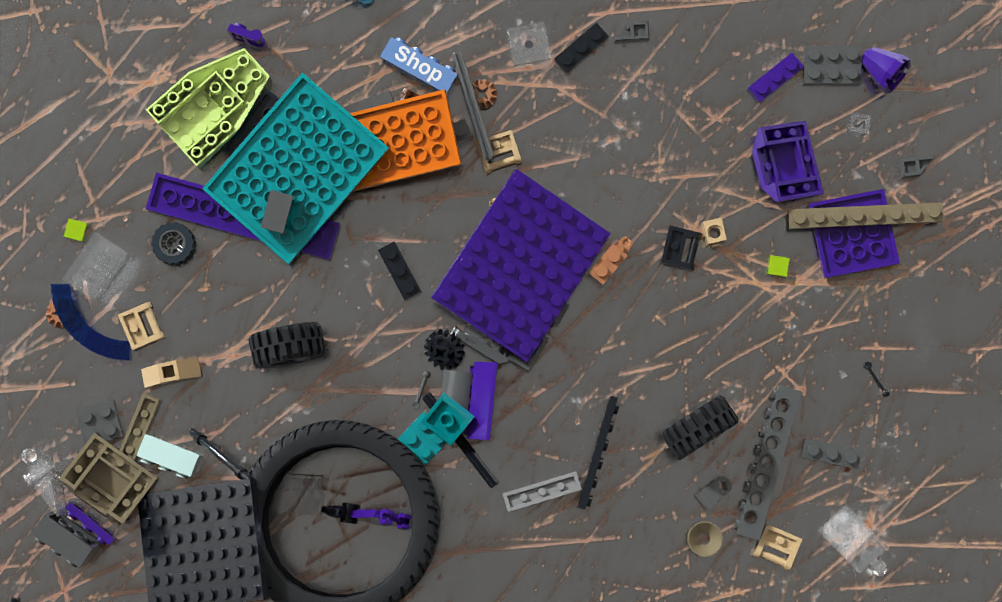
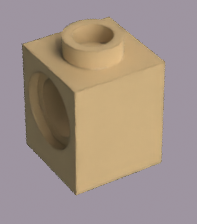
M722 218L703 221L701 225L706 246L711 245L712 248L723 246L722 243L727 239ZM716 229L719 232V237L712 238L709 231Z

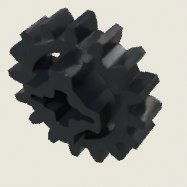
M439 329L437 332L433 331L426 338L425 341L427 343L424 345V348L428 349L425 355L430 356L428 361L433 360L434 367L440 365V370H443L445 367L447 370H450L452 367L456 368L463 361L462 356L465 354L461 350L464 344H459L461 338L456 339L455 332L449 334L448 329L444 332L442 329Z

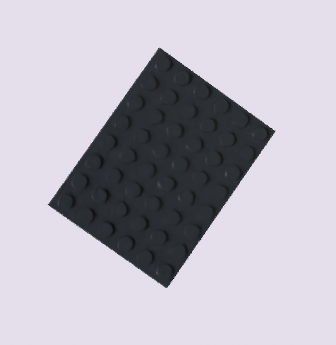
M255 478L147 493L138 503L148 602H246L269 599Z

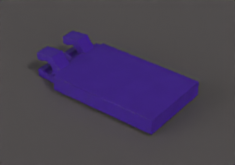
M370 509L350 510L349 518L380 526H397L398 529L408 530L412 515L403 513L396 515L394 511L382 509L381 511Z

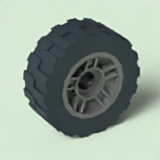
M168 222L155 230L151 246L153 247V253L162 262L168 265L183 264L194 253L195 238L192 232L183 224ZM175 240L177 242V245L175 247H171L169 242H173Z

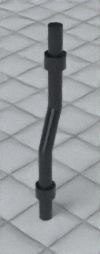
M194 428L188 431V434L193 437L194 442L205 447L229 467L240 480L253 478L248 474L247 469L237 465L208 441L203 433L196 431Z

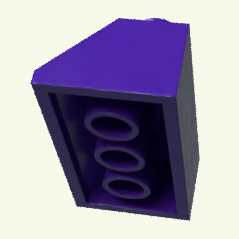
M474 362V366H470L473 380L470 386L471 400L468 405V412L475 417L463 430V435H467L466 439L490 441L497 363Z

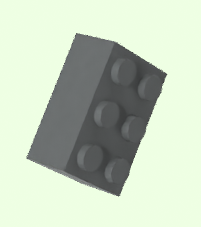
M57 510L45 514L32 533L36 537V541L51 547V551L54 554L62 555L68 559L67 562L73 567L78 566L80 568L89 563L102 545L96 537Z

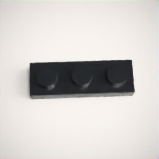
M596 22L555 57L554 62L567 74L605 42L609 36Z
M395 241L379 249L378 252L403 299L406 301L421 293Z

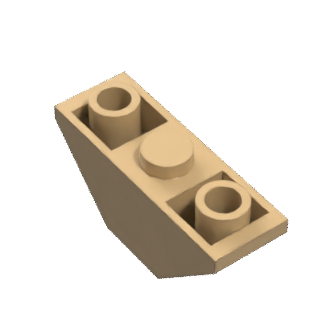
M198 358L174 360L141 369L145 388L202 377Z

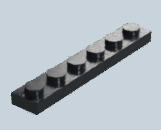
M609 397L577 508L585 510L586 506L590 507L593 496L590 495L592 488H596L598 477L595 475L597 469L601 470L604 461L601 458L602 451L607 450L609 440L606 437L608 432L612 433L615 423L611 421L613 413L617 414L620 403L617 402V397Z

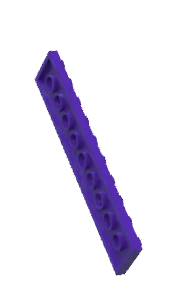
M156 172L146 210L261 241L202 189L204 185ZM327 220L302 249L301 253L330 260L340 223Z

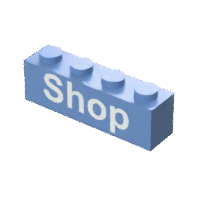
M391 37L380 56L381 61L435 91L445 89L448 96L458 78V74L455 73L456 70L448 65L446 67L440 65V61L432 56L429 58L424 56L423 51L416 47L410 48L406 46L407 43L398 37L396 39Z

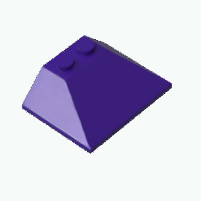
M806 121L758 128L752 153L761 188L776 202L824 194Z

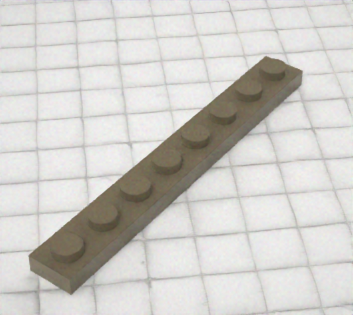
M942 202L788 210L789 229L939 223L944 221Z

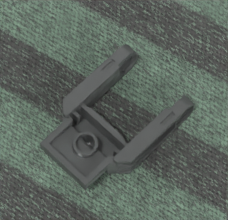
M457 326L450 333L455 332L456 339L461 338V342L498 365L513 361L527 371L530 370L549 339L544 336L529 361L525 362L501 345H499L497 351L472 335L460 330Z

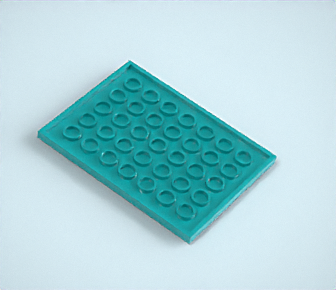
M302 72L202 189L287 264H290L390 148ZM271 190L296 197L295 201H292L285 226L286 234L261 228Z

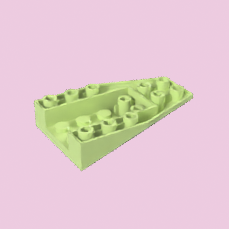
M243 48L188 72L147 108L146 111L200 170L241 128L270 76L248 51Z

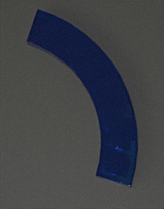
M50 284L56 313L65 329L77 342L98 355L117 360H129V341L116 340L101 335L81 318L72 300L70 284Z

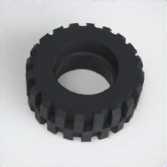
M303 322L256 332L249 337L252 361L257 369L304 362L322 357L326 352L322 327L318 322Z
M719 395L663 431L662 438L675 458L682 460L736 425L738 417L726 398Z

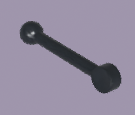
M866 362L864 364V368L870 371V373L882 389L883 396H889L890 391L888 389H885L882 382L872 369V363Z

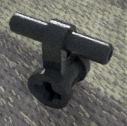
M342 502V506H322L321 512L330 517L340 518V522L357 524V520L349 518L350 510H357L360 505Z

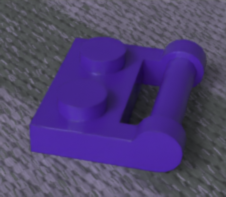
M240 23L235 25L229 24L227 31L232 39L259 49L265 47L266 41L262 37L260 30H247V27Z

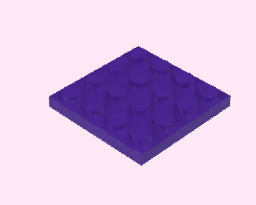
M884 189L813 202L809 203L808 206L809 208L887 205ZM892 225L813 228L824 279L900 264Z

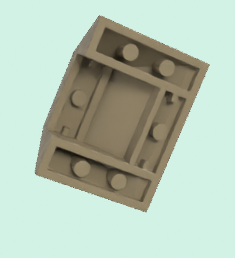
M95 433L59 478L80 500L104 517L122 525L157 479L155 475Z

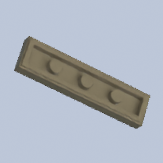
M143 393L119 449V451L135 462L138 458L136 455L145 434H148L162 401L146 393Z

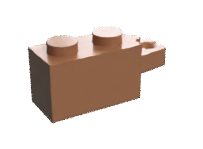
M624 236L615 245L612 244L587 275L603 287L628 255L626 254L633 245V242Z

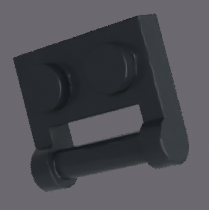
M670 225L660 263L694 271V260L699 240L702 239L703 234ZM688 236L692 240L687 261L682 262V254Z

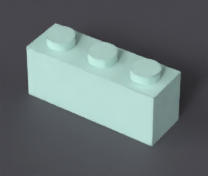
M145 434L136 456L141 457L140 461L151 465L154 462L159 464V469L167 472L172 469L177 471V476L187 479L188 476H194L202 455Z

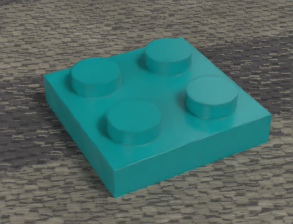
M443 393L421 422L451 446L475 416L446 393Z
M423 412L398 440L406 445L426 466L447 442L421 422L426 416V413Z

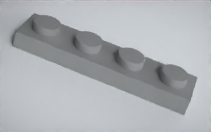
M575 471L503 493V498L507 511L510 512L582 490Z

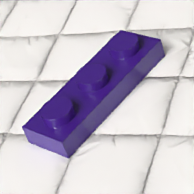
M791 53L749 86L748 90L760 103L802 70L804 66Z
M69 502L65 507L69 511L67 514L75 521L77 519L83 523L82 527L89 533L93 531L98 535L97 540L103 545H113L117 538L76 503Z

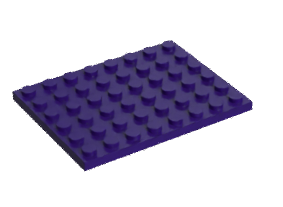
M515 169L434 291L431 299L525 362H528L611 233L527 175Z

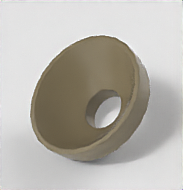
M703 521L692 526L689 530L687 541L689 548L695 554L709 557L720 550L723 535L718 526L711 522ZM701 533H706L710 537L709 542L705 545L700 544L698 541Z

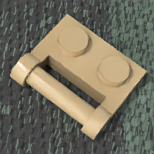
M512 130L488 137L494 156L509 151L513 152V156L493 163L485 161L479 140L475 141L485 174L514 163L516 165L522 163Z
M146 302L118 314L132 350L165 337L152 312L151 302ZM140 312H145L154 335L148 336L139 315Z
M765 524L753 556L766 559L789 571L802 539ZM764 545L789 554L787 560L764 551Z

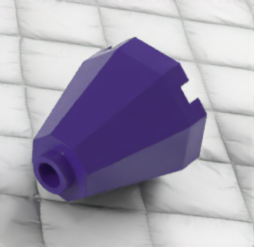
M876 47L867 49L862 55L863 66L880 90L886 94L889 93V90L893 91L906 76V73H904L905 68L909 70L911 66L910 59L906 56Z

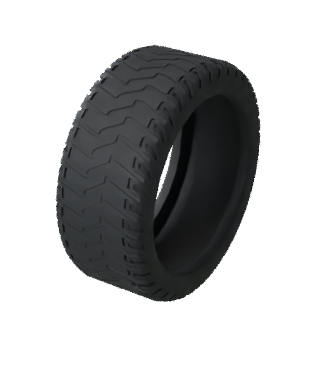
M329 420L302 426L275 441L263 452L249 472L256 480L268 595L274 602H400L415 588L430 566L440 534V509L435 487L429 473L419 458L401 441L383 430L365 423L348 420ZM332 448H356L369 452L385 462L401 480L408 494L412 510V535L406 554L396 570L382 583L368 590L352 594H329L310 588L296 579L281 563L273 547L269 529L272 500L277 487L286 473L304 458L318 451Z

